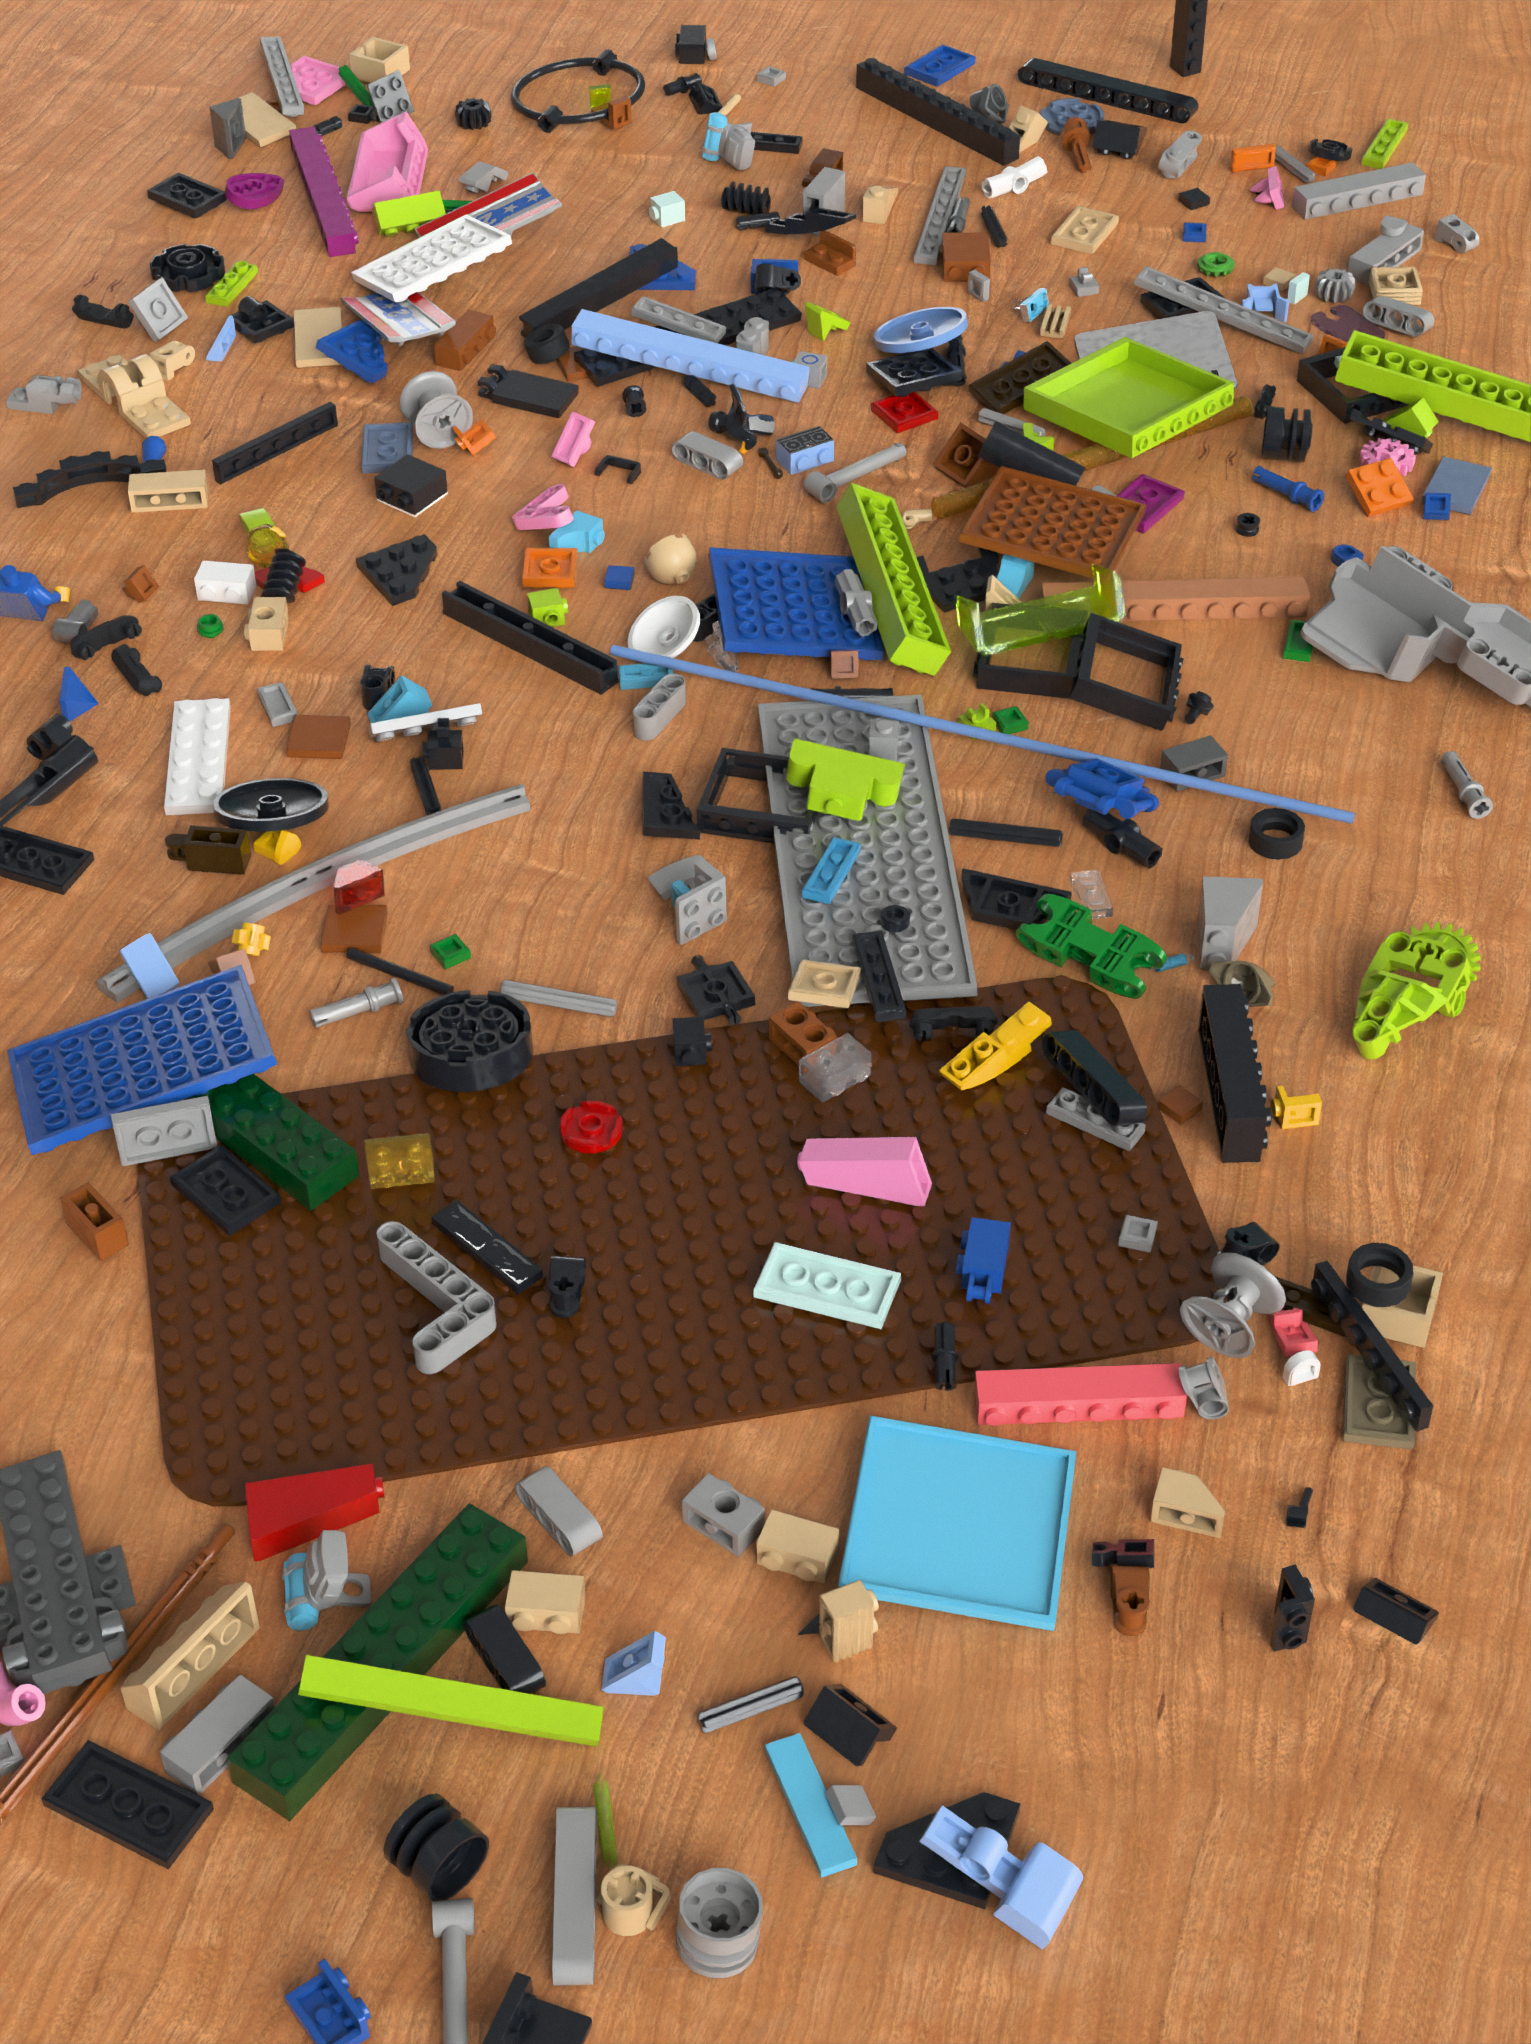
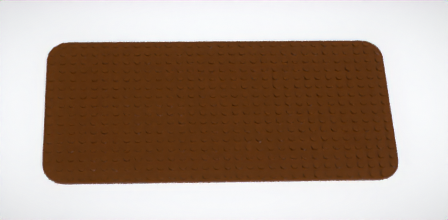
M1063 975L1056 976L1055 978H1040L977 988V996L905 1000L906 1019L876 1022L871 1004L814 1013L823 1024L831 1027L837 1036L836 1057L808 1073L769 1039V1020L705 1029V1033H711L712 1052H706V1065L675 1066L673 1034L533 1055L530 1064L520 1075L507 1083L480 1091L456 1092L435 1088L420 1080L413 1073L281 1093L356 1150L359 1177L310 1211L216 1139L217 1147L222 1144L279 1193L282 1202L231 1236H228L171 1185L169 1178L213 1149L138 1163L164 1461L172 1483L189 1499L213 1507L247 1505L245 1483L373 1463L375 1477H382V1481L386 1482L935 1388V1361L931 1359V1355L935 1351L934 1327L937 1323L944 1321L953 1324L955 1327V1351L959 1354L958 1360L955 1361L957 1384L974 1382L975 1371L1056 1368L1189 1345L1199 1340L1189 1332L1183 1323L1180 1307L1184 1300L1193 1296L1213 1299L1219 1287L1213 1279L1211 1265L1219 1249L1118 1009L1105 992L1098 990L1088 983L1073 980ZM1027 1002H1031L1050 1016L1052 1025L1030 1043L1031 1052L995 1078L966 1090H960L943 1077L939 1070L977 1038L975 1035L976 1028L947 1026L944 1029H932L934 1036L930 1040L925 1041V1037L922 1036V1041H918L914 1038V1029L909 1026L914 1012L918 1009L990 1007L998 1019V1023L994 1026L995 1031ZM1077 1030L1144 1098L1147 1105V1117L1143 1124H1146L1145 1133L1130 1151L1046 1114L1047 1105L1062 1087L1081 1095L1044 1056L1042 1038L1046 1032ZM585 1101H601L610 1104L616 1109V1113L622 1117V1137L615 1146L607 1151L590 1154L572 1150L563 1143L560 1136V1118L564 1112L571 1106H573V1109L580 1106V1103ZM916 1137L932 1185L925 1206H915L808 1185L803 1172L798 1168V1154L802 1152L806 1139ZM455 1200H458L543 1270V1278L517 1295L432 1224V1216ZM1125 1215L1158 1221L1151 1253L1118 1246ZM971 1217L1011 1222L1010 1242L1001 1294L992 1293L990 1304H985V1300L972 1298V1302L966 1301L967 1289L961 1288L962 1275L956 1274L958 1255H965V1250H961L963 1230H969ZM394 1221L403 1224L494 1298L496 1329L444 1369L434 1374H424L416 1368L412 1340L417 1332L445 1312L380 1259L376 1232L386 1222ZM774 1242L901 1273V1282L882 1329L755 1298L754 1287ZM551 1256L586 1258L585 1284L582 1287L580 1308L574 1316L569 1318L557 1317L550 1311L551 1293L548 1283Z

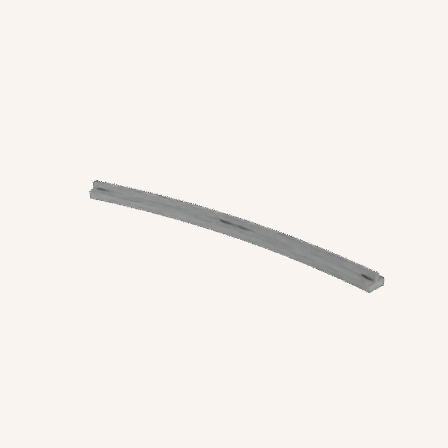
M519 784L508 789L505 788L504 790L475 798L471 801L469 800L428 816L426 815V817L410 821L357 844L355 843L253 890L158 942L157 945L173 969L205 949L233 935L234 929H242L243 923L253 924L322 889L414 850L477 827L530 811V801L525 795V787L523 784ZM126 962L97 980L98 990L116 1003L141 989ZM120 980H123L122 982L113 987L114 984H116Z

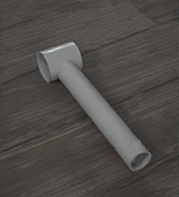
M894 443L893 446L827 476L818 471L811 472L804 481V489L821 502L827 503L835 497L838 487L889 463L898 462L906 456V448L902 443Z
M473 1898L433 1901L434 1938H442L443 2044H468L466 1936L475 1935Z

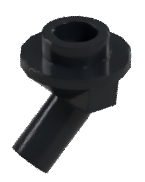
M1200 691L1196 694L1190 693L1186 705L1191 709L1185 716V721L1188 724H1193L1200 714L1207 716L1214 708L1211 697Z

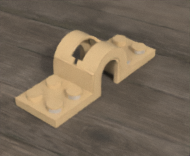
M147 354L125 360L121 355L110 356L104 361L89 364L85 368L77 370L78 377L107 404L113 403L112 397L116 396L120 416L145 439L149 436L161 437L191 424L190 417L166 396L160 371L152 358Z

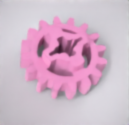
M1378 438L1376 443L1370 440L1368 445H1363L1359 461L1361 466L1392 458L1400 474L1406 476L1407 471H1412L1416 455H1414V449H1408L1409 445H1402L1400 440L1391 442V438L1383 440Z

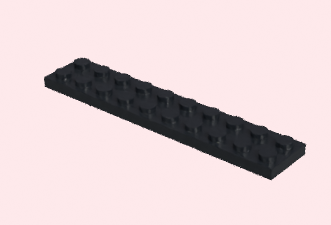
M778 288L693 314L726 327V334L718 342V344L722 345L736 342L737 335L744 330L745 323L751 318L759 317L769 321V331L799 322L802 317V313ZM658 325V326H655V328H659V329L671 331V332H674V333H678V332H676V331L667 329V328L662 327V326H659V325ZM586 348L574 352V360L586 371V374L597 387L657 368L656 366Z

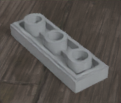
M1064 1087L1047 1105L1046 1114L1127 1151H1130L1145 1133L1146 1124L1143 1123L1111 1126L1083 1096Z

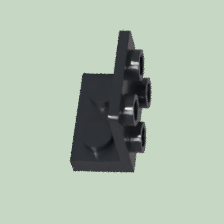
M516 1972L483 2044H584L592 2027V2019L580 2013L537 1999L536 1995H533L531 1977Z

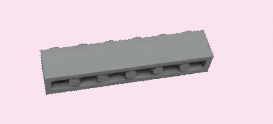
M1412 162L1294 187L1292 208L1306 220L1423 195L1426 174Z

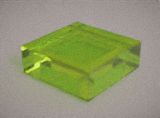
M610 84L589 86L590 108L612 101Z

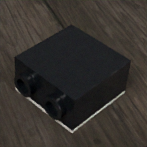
M409 454L374 477L377 501L413 517L418 516L448 494L446 471Z

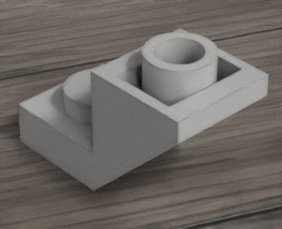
M479 161L461 175L458 181L466 184L465 189L475 193H478L479 190L488 192L491 180L496 182L497 178L506 181L509 172Z

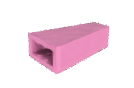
M916 1137L806 1139L802 1152L798 1154V1168L803 1172L808 1185L915 1206H925L932 1185Z

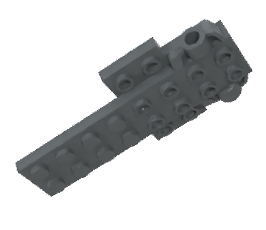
M61 1450L0 1469V1517L13 1579L11 1582L0 1585V1651L3 1653L10 1677L17 1687L23 1684L35 1685L45 1694L65 1686H78L86 1679L112 1671L111 1662L125 1654L128 1650V1635L120 1611L136 1606L122 1546L119 1545L89 1556L85 1555L66 1465Z

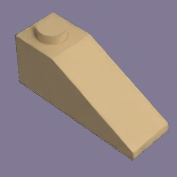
M869 186L863 197V222L885 224L898 194L899 187Z

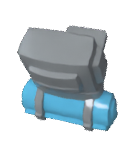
M711 113L706 123L705 140L701 148L703 151L702 157L709 161H718L720 157L724 158L737 170L750 168L755 147V139L751 136L752 124L750 122L737 125L727 123V117L723 114Z
M323 1530L318 1540L314 1541L308 1548L307 1553H296L291 1555L288 1561L284 1562V1568L281 1572L282 1580L285 1581L286 1599L283 1614L286 1616L287 1625L293 1630L303 1631L314 1627L318 1622L321 1610L336 1606L369 1607L371 1604L369 1575L348 1573L345 1532ZM351 1582L361 1588L362 1594L352 1597L345 1594L342 1590L345 1583Z

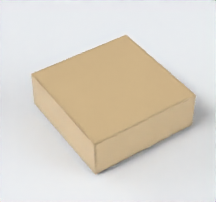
M1275 267L1264 276L1263 284L1267 286L1277 284L1278 290L1284 291L1289 287V282L1295 278L1296 274Z

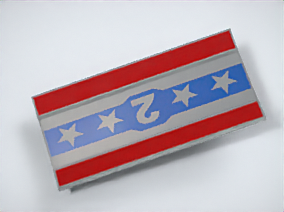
M533 172L414 230L420 238L464 215H468L509 234L511 237L514 230L554 212L555 209L562 207V204L552 196Z
M415 292L409 295L407 300L396 303L378 293L359 298L340 297L344 305L380 334V341L395 342L398 346L404 345L405 341L432 334L444 335L446 330L456 325L453 318L420 292Z

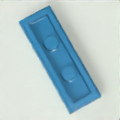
M833 837L803 887L802 898L830 904L858 857L861 844Z

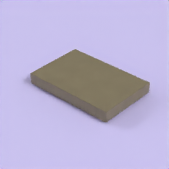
M1347 1354L1345 1364L1343 1441L1413 1450L1415 1444V1429L1408 1420L1403 1419L1395 1401L1383 1391L1380 1380L1373 1371H1370L1365 1366L1363 1357L1361 1355ZM1400 1360L1416 1381V1362Z

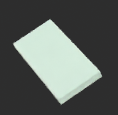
M774 1242L754 1287V1297L882 1329L901 1282V1273Z

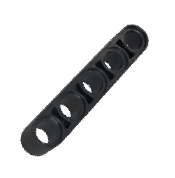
M1077 1030L1046 1032L1043 1035L1042 1051L1044 1056L1108 1124L1120 1126L1143 1123L1145 1121L1147 1105L1144 1098Z

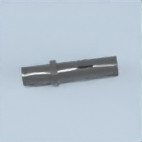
M963 197L957 198L953 215L949 218L947 233H962L965 229V218L970 206V200L967 197L962 200Z

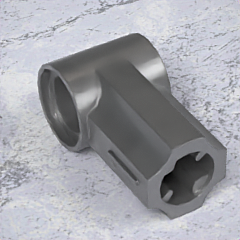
M82 599L65 619L58 618L53 627L54 640L70 644L75 636L87 632L99 615L97 607L89 600Z

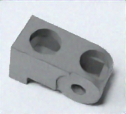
M1455 214L1438 220L1434 236L1436 241L1440 243L1446 241L1460 254L1472 250L1479 245L1478 233Z

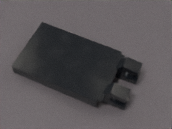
M491 364L488 368V373L492 374L490 378L481 376L478 380V386H486L481 387L478 391V396L493 400V403L555 418H560L579 394L578 385L516 370L506 371L502 365Z

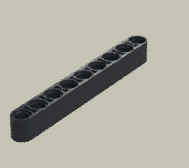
M1038 58L1029 59L1018 70L1019 80L1026 85L1177 123L1188 122L1199 108L1197 100L1191 96Z

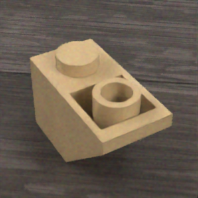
M1020 105L1009 126L1012 131L1020 134L1019 153L1038 142L1048 123L1038 112Z

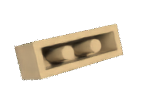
M206 470L129 474L128 495L131 512L208 508L209 489Z

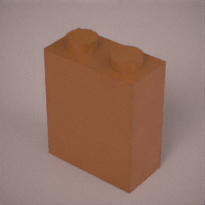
M988 232L942 233L944 282L968 281L969 272L972 270H977L990 279L991 259Z

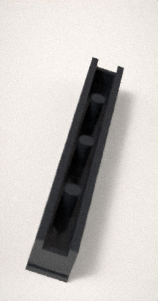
M660 238L519 316V320L523 322L524 327L521 335L526 338L535 329L548 324H559L565 330L572 326L581 309L598 312L678 267L677 247Z
M462 581L456 583L457 589L451 593L446 590L442 592L444 615L602 695L619 682L616 659Z

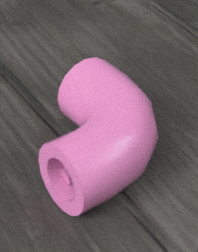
M0 1658V1723L6 1726H20L35 1721L41 1717L45 1710L46 1703L43 1693L39 1688L31 1684L15 1687L11 1683Z

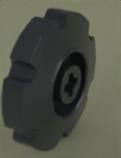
M182 244L162 250L163 254L154 256L150 262L152 280L163 277L170 290L174 292L181 290L193 292L213 286V282L220 280L225 274L223 256L219 255L217 249L202 244L193 246Z

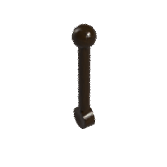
M760 448L758 455L764 457L774 471V477L777 479L782 478L783 471L778 469L768 456V449Z

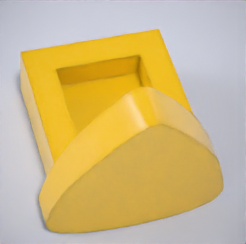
M287 830L268 831L253 843L254 852L273 860L279 865L287 862L301 848L298 836Z

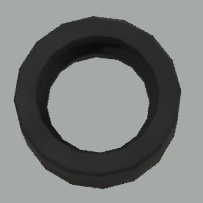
M1264 809L1256 813L1251 819L1248 842L1251 848L1263 857L1277 860L1288 859L1297 855L1302 849L1305 824L1302 818L1287 809ZM1272 829L1282 830L1291 836L1276 838L1264 834L1263 831Z
M1373 1242L1362 1245L1353 1251L1349 1259L1346 1273L1347 1287L1355 1298L1370 1306L1389 1307L1397 1305L1407 1297L1410 1291L1414 1274L1413 1263L1406 1253L1398 1247L1387 1243ZM1370 1266H1381L1394 1272L1399 1277V1280L1388 1284L1376 1283L1363 1276L1360 1270Z

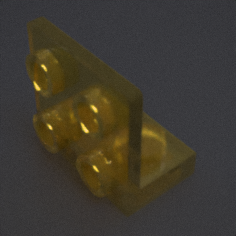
M428 1133L367 1139L364 1141L371 1189L435 1182L433 1150Z

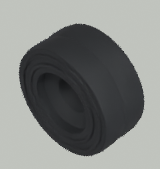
M548 324L532 331L524 340V347L528 352L529 358L536 364H544L558 359L567 352L570 346L565 331L559 324Z

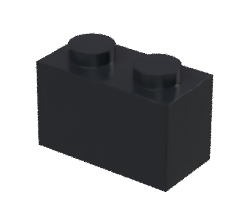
M681 25L680 33L676 34L675 56H679V64H704L706 25Z

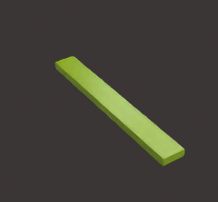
M306 1655L298 1695L595 1747L598 1746L604 1709L603 1706Z

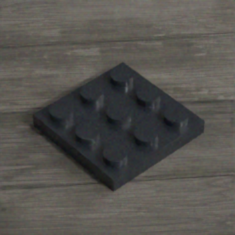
M933 348L866 363V372L898 397L908 396L911 392L929 391L932 387L939 385L949 386L953 382L962 380V371Z

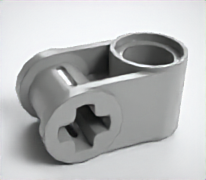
M1210 1357L1207 1358L1205 1363L1188 1368L1185 1365L1179 1366V1376L1183 1389L1192 1400L1199 1415L1205 1419L1224 1417L1229 1411L1225 1381L1215 1359Z

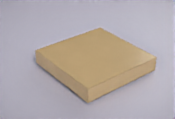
M801 960L788 991V1000L849 1008L860 979L861 968Z

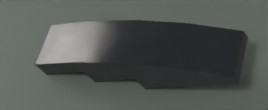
M815 207L805 212V214L795 213L786 217L785 220L774 219L765 223V233L788 235L828 230L856 219V214Z

